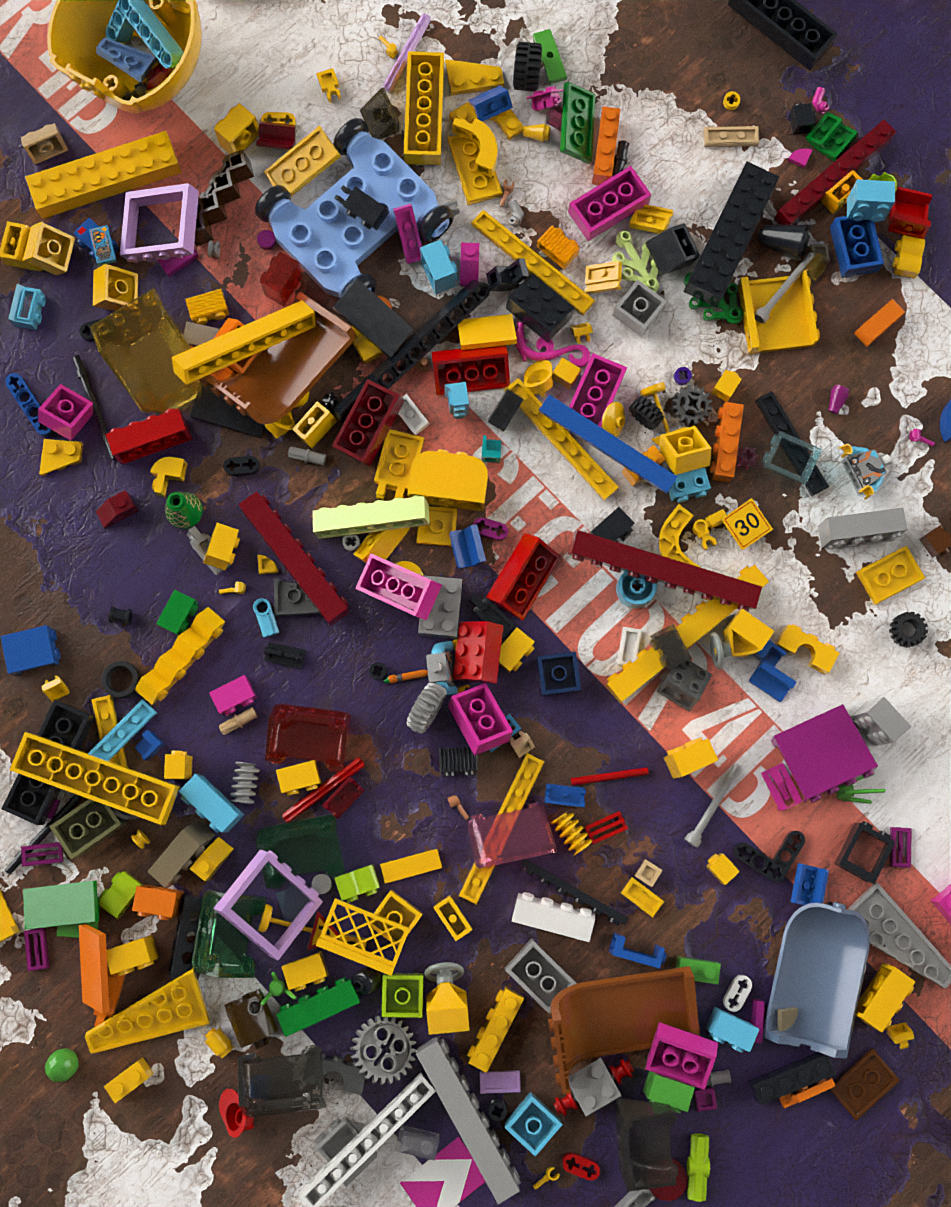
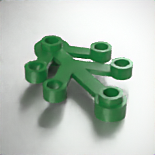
M692 272L686 274L684 278L685 286L687 285L689 277L691 276ZM730 283L726 289V293L729 295V305L724 301V297H722L717 307L723 311L714 312L712 309H706L703 313L705 321L726 319L730 324L741 322L744 314L742 309L737 306V284ZM732 287L735 289V291L732 292L729 288ZM692 297L689 301V307L693 310L714 307L695 297ZM692 301H696L698 305H693ZM732 312L737 313V316H733ZM706 313H710L712 317H707Z

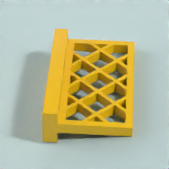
M335 898L316 946L392 976L410 928ZM337 904L345 907L348 913L347 916L337 919L334 912ZM361 913L367 922L356 927L352 916ZM349 917L353 929L343 933L339 921ZM377 920L383 922L386 930L375 934L371 923ZM336 923L340 935L335 937L327 935L328 927ZM368 925L372 936L362 940L357 929ZM395 928L403 930L402 939L394 942L389 931ZM355 931L359 942L353 945L347 943L344 935ZM387 932L391 943L380 947L376 937ZM374 938L378 949L369 952L365 949L363 943ZM400 942V944H399V946H398V949H397L396 946H395V944H397V943ZM393 946L396 953L393 961L385 958L382 950Z

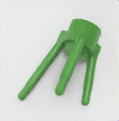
M862 776V777H860V778H857L856 780L858 781V780H861V779H864V778H863V776ZM844 784L838 787L840 790L836 792L837 799H842V802L852 801L871 804V800L853 797L854 794L885 793L886 790H854L853 785L846 787Z
M272 972L273 981H271L269 992L262 1000L261 1005H264L272 995L280 996L283 993H286L292 999H296V996L285 987L284 981L278 979L276 973Z

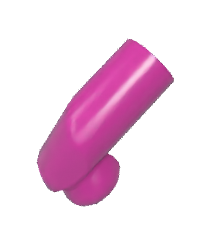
M822 87L817 88L812 100L814 108L820 114H824L829 109V104L822 100L825 94V89Z

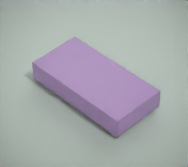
M520 1070L487 1071V1073L480 1071V1094L521 1092Z

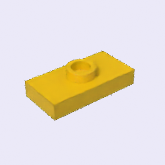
M631 877L620 892L652 918L664 903L662 899L633 877Z

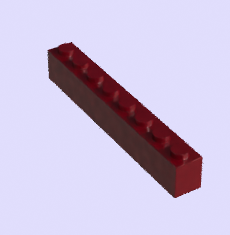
M885 119L882 120L781 207L774 220L779 225H795L821 203L826 192L852 170L858 171L887 146L895 136L896 131Z
M256 491L238 504L241 511L331 627L349 613L347 608L349 606L348 602L343 596L339 598L336 594L337 588L332 582L328 583L325 580L326 574L321 567H315L313 564L315 560L309 552L305 554L301 549L304 546L298 538L294 539L291 536L292 530L286 523L283 525L280 522L281 516L275 509L271 510L268 506L270 502L265 495L260 496Z

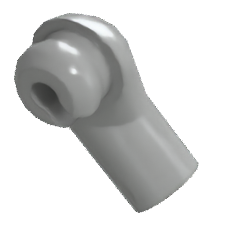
M513 200L509 203L513 214L508 219V222L512 227H517L521 224L524 213L517 200Z

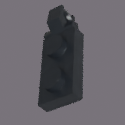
M475 594L469 599L475 606L473 611L482 621L503 625L502 641L516 628V625L490 600L486 598L481 600Z

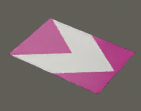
M458 1137L401 1181L400 1184L416 1207H454L486 1181L469 1150Z

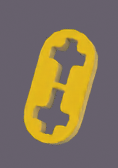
M266 112L261 117V121L264 122L272 119L273 123L285 124L287 120H290L289 124L296 125L294 115L288 112Z

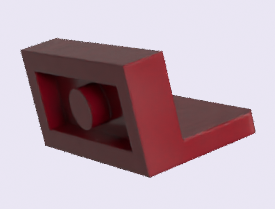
M259 122V138L256 141V146L291 149L295 146L296 125Z

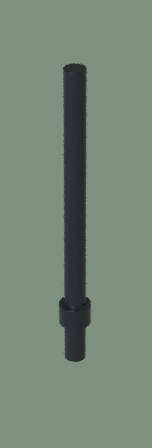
M76 355L72 359L77 369V377L82 382L88 400L93 402V414L109 456L111 460H115L116 458L112 455L105 435L109 432L89 382L88 371L84 368L80 356Z
M75 794L28 845L40 844L52 831L49 826L67 815L83 797ZM21 850L5 868V872L9 875L22 864ZM25 850L26 853H31L33 851Z

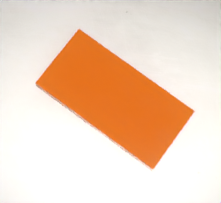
M87 924L79 925L82 1002L96 1011L105 1014L109 1012L106 934Z

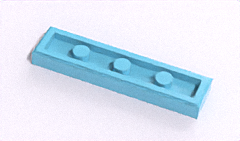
M142 699L88 754L110 761L157 712Z

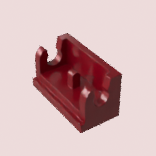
M349 776L322 806L330 811L335 818L339 819L365 790Z

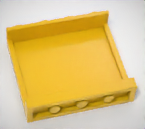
M807 270L802 272L772 308L769 315L770 318L765 324L756 321L754 313L758 308L764 307L789 276L750 281L748 277L740 278L737 286L740 305L744 314L743 324L748 354L814 347L818 342L820 331L816 328L817 313L813 311L814 296L810 293L811 278L807 276Z

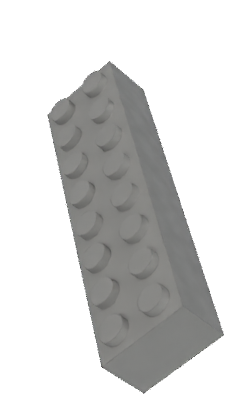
M437 1035L417 1047L416 1055L496 1202L500 1204L520 1192V1176L514 1166L510 1167V1158L504 1148L500 1149V1140L495 1130L490 1131L489 1120L485 1112L479 1111L480 1107L477 1097L474 1093H469L467 1079L464 1075L460 1076L458 1073L459 1065L454 1056L450 1058L448 1054L449 1047L444 1038L440 1040Z

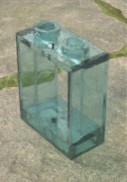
M779 431V434H774L770 445H772L770 453L766 452L763 457L764 468L806 486L820 457L822 448ZM782 439L812 451L801 476L771 464Z

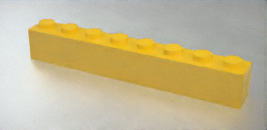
M301 300L172 357L174 373L186 385L316 327L315 311Z

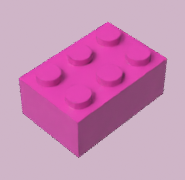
M486 683L451 696L448 708L474 756L509 742L513 730Z
M659 1022L648 1053L645 1069L705 1090L716 1060L718 1042Z

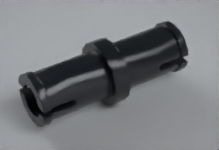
M625 140L618 141L612 177L623 171L628 162L627 153L630 143Z

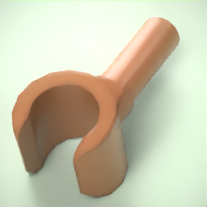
M507 179L503 184L504 192L499 204L501 207L504 206L508 194H511L514 189V182L512 186H506Z
M453 795L447 798L450 807L457 806L459 812L467 820L469 816L463 809L458 796Z

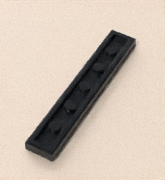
M771 391L756 399V405L811 497L827 489L829 485L774 393Z

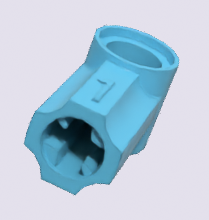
M263 598L256 600L253 604V610L256 613L263 638L280 633L271 603ZM261 603H266L268 606L264 613L258 611V606Z

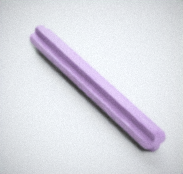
M425 13L421 15L383 84L385 91H393L407 65L408 51L414 52L431 21L429 15Z

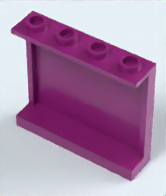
M843 704L773 736L771 740L774 747H778L805 797L804 803L808 801L814 803L822 799L821 795L827 792L829 795L834 794L840 790L838 787L844 784L846 787L851 786L857 782V778L862 776L864 779L875 774L874 770L878 767Z

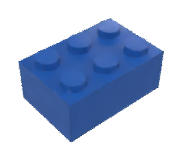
M847 216L834 219L830 226L841 277L846 278L878 272L884 261L874 221H855L847 219Z

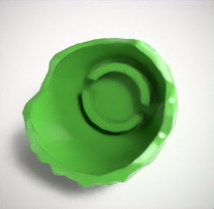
M68 1048L53 1052L45 1064V1074L49 1077V1080L61 1083L70 1079L76 1073L79 1065L76 1053Z

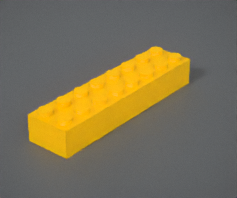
M163 131L25 176L35 208L41 218L44 219L181 174L182 172L168 133Z
M28 732L24 733L10 767V771L160 825H166L180 786Z

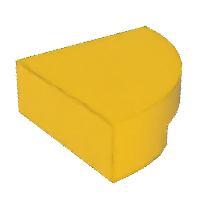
M257 555L259 575L279 573L273 560L264 555Z

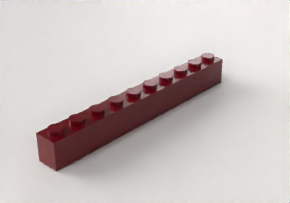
M580 530L574 532L568 552L569 555L573 556L572 559L581 562L584 559L589 560L591 565L597 567L605 565L610 567V571L621 573L622 570L628 572L630 577L638 579L639 576L645 577L649 583L657 584L661 582L665 584L664 587L673 590H676V587L681 588L683 593L689 595L697 593L702 595V599L709 601L717 599L720 600L719 604L725 606L733 604L738 606V610L744 609L749 612V609L757 608L762 586Z

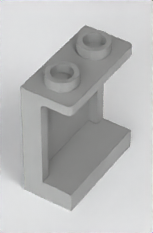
M346 1116L341 1120L338 1117L330 1125L331 1130L327 1134L323 1132L315 1139L316 1144L313 1149L316 1152L319 1151L328 1163L359 1133ZM377 1151L343 1182L346 1187L377 1158Z

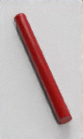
M644 767L570 778L571 786L644 776L649 775L648 768Z

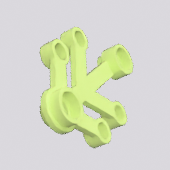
M628 231L619 232L615 242L619 247L625 248L631 260L626 259L621 252H616L612 257L613 262L620 261L622 266L627 267L622 271L621 278L634 283L638 279L656 293L659 289V282L656 279L658 268L652 259L650 274L646 270L650 255L646 243L642 246L643 252L640 259L631 243V234ZM633 270L639 272L640 276L634 275Z

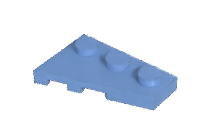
M105 37L96 47L98 55L139 82L144 80L156 63V56Z

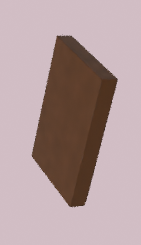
M870 1048L834 1081L835 1087L829 1090L852 1118L857 1121L891 1090L900 1079L873 1048Z

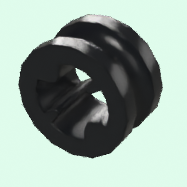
M376 662L370 666L369 673L373 679L382 680L385 678L387 670L384 664ZM377 666L379 669L380 667L383 668L381 671L382 675L379 677L377 674L376 676L373 675V672H375L374 668Z

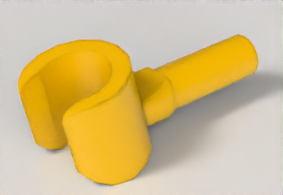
M380 36L379 40L387 47L386 54L390 58H394L398 53L396 45L394 43L390 44L383 36Z
M235 582V588L220 589L219 594H244L246 584Z
M554 1167L546 1169V1175L533 1185L535 1190L549 1180L556 1181L559 1178V1173L550 1177V1172L555 1169Z

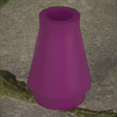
M835 385L831 389L829 412L839 414L840 409L849 396L848 388Z

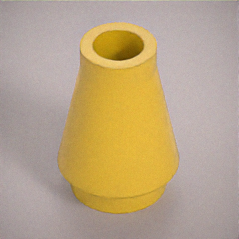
M546 123L524 126V137L541 142L549 141L551 127L546 125Z

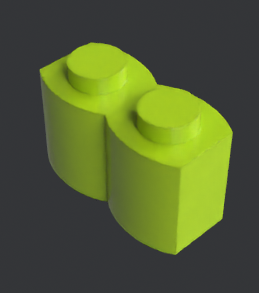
M373 864L334 878L341 901L347 900V903L359 899L358 895L363 893L366 896L377 893V888L380 887Z
M127 871L118 872L111 881L113 884L109 890L106 888L99 896L101 900L98 904L115 918H120L131 905L135 897L136 887L144 885Z

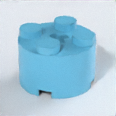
M624 572L617 581L616 593L623 605L639 608L648 604L657 591V584L647 582L645 577L639 576V579L630 577L628 572ZM634 584H637V587H640L638 591H636L635 588H633Z

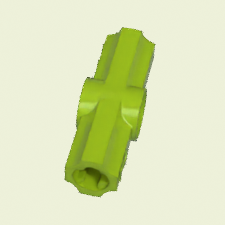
M701 1133L691 1134L690 1157L687 1158V1175L689 1176L687 1195L689 1200L698 1202L706 1201L707 1178L710 1175V1160L708 1158L709 1136Z

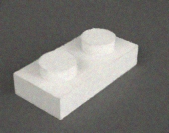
M406 394L402 397L405 402L398 414L414 435H417L430 423Z

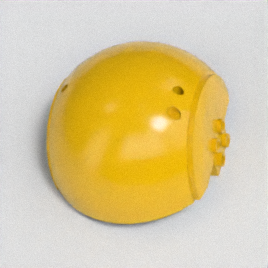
M57 0L48 26L47 41L48 52L51 57L50 62L85 91L121 110L139 114L140 112L158 108L173 99L191 78L197 66L202 45L201 19L198 4L195 0H144L184 53L176 68L172 69V72L164 81L153 89L145 91L146 94L140 98L132 96L130 101L122 100V97L126 92L129 93L135 90L134 85L139 81L96 53V47L104 37L106 38V28L118 0ZM134 30L131 38L133 36L140 37L136 30Z

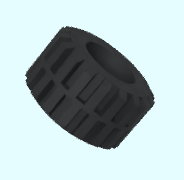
M518 42L513 74L514 90L537 91L542 58L541 43Z

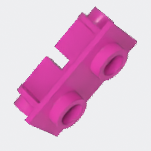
M556 86L547 87L545 92L544 90L534 91L533 95L526 97V99H532V109L540 111L559 105L561 102L559 92H563L564 89H556Z

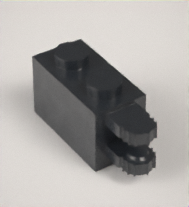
M343 185L341 189L345 194L349 195L345 201L341 196L336 195L334 199L346 208V214L351 218L356 219L358 217L362 220L361 224L369 230L372 227L377 231L389 214L387 208L356 186L353 190H350Z

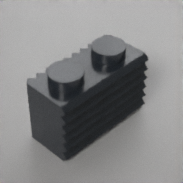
M470 747L439 749L440 773H444V776H456V772H463V775H475V771H479L478 755L474 756Z

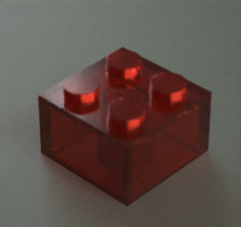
M280 251L277 256L272 257L270 267L260 277V284L266 297L285 306L303 277L299 262Z

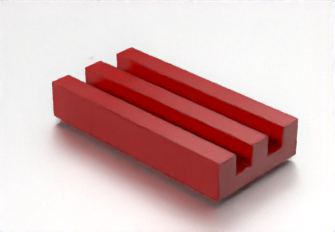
M620 811L584 826L589 839L592 840V845L628 829ZM618 816L619 820L593 832L590 831V828ZM619 824L622 825L621 828L596 839L593 838L594 835Z

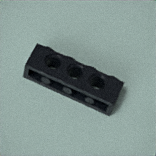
M182 894L167 973L171 978H178L193 968L196 975L199 973L200 963L198 962L199 954H202L204 943L201 941L203 934H206L207 931L205 919L206 914H209L211 910V902H209L207 897ZM197 911L199 914L198 919L191 922L189 919L190 914ZM189 932H194L195 938L187 942L186 935ZM186 952H190V960L187 962H183V954Z

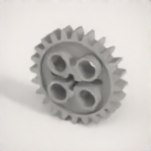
M377 1016L375 1017V1023L372 1019L367 1020L368 1026L362 1024L361 1028L363 1031L357 1030L355 1032L359 1038L352 1039L357 1044L351 1047V1050L356 1051V1054L351 1056V1058L358 1060L354 1067L361 1066L358 1073L366 1072L365 1079H369L372 1076V1083H376L379 1079L380 1085H382L387 1079L388 1084L393 1083V1077L396 1081L400 1080L399 1073L402 1076L407 1075L405 1068L411 1069L412 1066L409 1064V1061H415L411 1054L417 1050L411 1048V1045H414L416 1041H410L409 1039L413 1036V1033L407 1034L406 1031L409 1027L402 1028V1020L396 1024L395 1017H392L390 1021H388V1017H383L381 1021L380 1017ZM378 1030L383 1031L385 1034V1038L382 1041L377 1037ZM393 1034V1039L385 1048L386 1053L380 1056L377 1065L374 1066L375 1060L379 1057L383 1050L381 1047L387 1044L390 1035ZM395 1041L401 1044L400 1052L395 1051L393 1047ZM368 1047L374 1051L373 1058H369L366 1055ZM384 1059L389 1060L391 1063L389 1070L383 1067Z

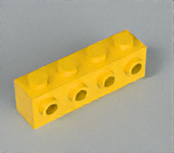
M506 986L503 991L500 989L495 999L497 1001L495 1008H490L486 1016L488 1021L485 1027L481 1026L476 1036L478 1038L476 1045H472L468 1051L469 1064L487 1073L524 1000L523 995Z

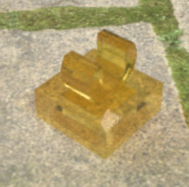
M817 253L805 268L810 278L815 281L827 268L824 255Z

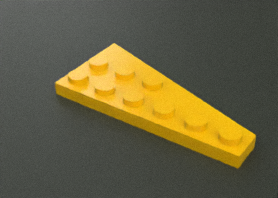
M194 968L86 1032L85 1039L90 1053L93 1054L209 1024L210 1018Z

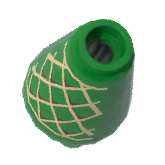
M190 492L171 493L165 504L167 520L172 526L179 529L189 530L200 521L204 511L201 501Z

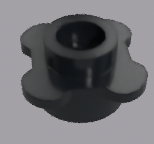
M334 392L325 394L322 399V406L332 413L334 407L338 404V397L334 396Z

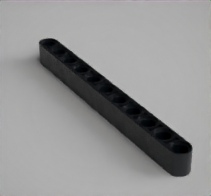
M477 280L467 284L403 343L391 358H387L334 407L333 416L335 419L344 424L367 379L389 389L489 296V285ZM467 298V303L464 306V300ZM452 311H454V315L451 318L450 314ZM440 323V329L437 330V325ZM427 335L426 342H423L424 337ZM414 348L413 354L410 355V350ZM400 360L399 367H396L397 362ZM387 373L386 379L383 380V375ZM346 411L345 417L342 418V413Z

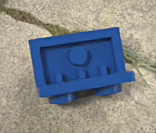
M798 863L791 902L800 905L823 903L829 870Z

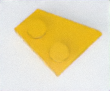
M44 439L39 474L46 476L49 472L59 471L68 465L80 463L83 443Z

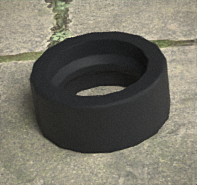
M116 661L109 664L104 670L102 686L113 697L120 699L129 698L136 693L135 688L141 679V675L134 665L124 661ZM118 669H127L133 676L132 685L125 691L115 690L110 683L111 675Z

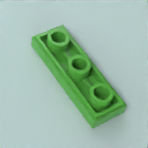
M551 29L533 33L534 42L541 43L542 45L541 62L549 84L567 80Z

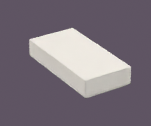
M628 627L622 628L617 665L623 666L630 660L633 663L638 659L636 655L639 653L642 630Z

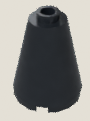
M765 225L763 229L760 228L758 239L760 244L797 262H802L800 256L805 255L810 235H807V230L811 231V225Z

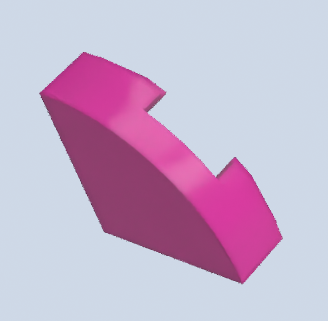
M806 148L798 149L790 155L788 161L804 168L812 150Z

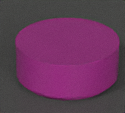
M263 230L258 234L257 242L260 248L270 250L275 246L276 238L273 232Z

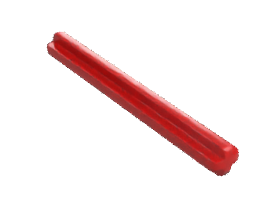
M360 757L355 759L282 814L285 822H291L346 781L349 776L351 777L365 766Z

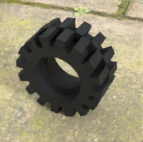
M638 396L628 408L629 412L632 413L631 415L635 417V420L639 421L641 425H644L649 430H654L664 419L663 413L659 411L660 408L656 407L655 403H652L649 399L647 400L644 396Z
M912 611L909 613L904 612L893 619V622L890 623L891 629H889V633L892 632L890 637L895 639L894 642L896 644L899 643V646H906L908 648L923 642L922 640L927 637L925 634L928 633V630L925 627H928L927 623L924 624L923 621L925 619L924 617L920 618V614H914L915 612ZM906 622L913 624L915 627V634L912 637H908L902 632V626Z

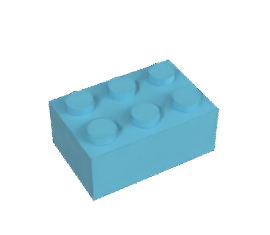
M194 774L179 790L182 794L180 798L187 805L191 804L194 806L198 816L202 819H208L211 822L209 826L217 833L229 832L244 816L203 775Z

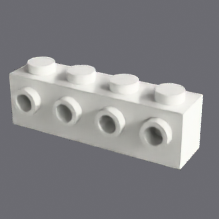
M523 892V894L518 893L512 922L589 942L595 922V913H592L587 908L577 909L568 903L559 904L550 898L543 897L540 899L534 897L531 893Z

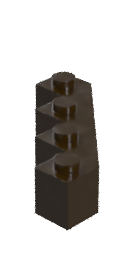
M243 149L224 157L220 170L215 171L208 182L209 187L198 198L194 241L196 246L214 240L211 225L227 219L224 204L241 198L238 183L254 177L251 161Z

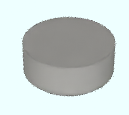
M326 874L316 875L312 880V888L319 894L327 893L332 887V880Z

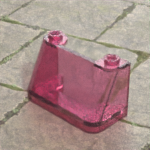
M537 802L528 804L529 808L488 817H483L482 814L471 816V820L467 821L476 868H484L557 852L544 805L540 806V803Z

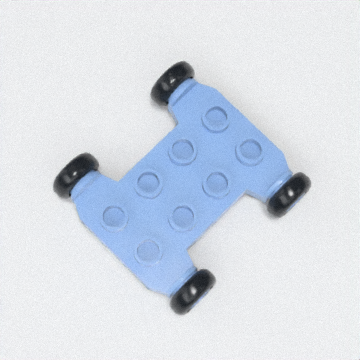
M353 118L347 121L338 130L333 140V145L340 155L347 156L353 169L308 208L303 209L293 204L290 192L282 185L273 186L265 191L255 206L256 216L261 221L270 223L277 243L325 293L338 298L343 295L356 278L373 293L375 292L376 281L369 274H361L357 266L398 231L393 212L394 208L407 204L412 205L419 235L425 242H433L439 239L450 228L454 220V213L448 206L438 205L434 191L384 141L370 136L368 133L369 127L361 118ZM343 185L350 190H353L356 186L387 208L389 214L377 231L372 227L370 230L361 224L362 220L358 217L356 219L351 218L346 214V208L334 199L336 195L341 196L345 201L349 195L345 194L341 189Z

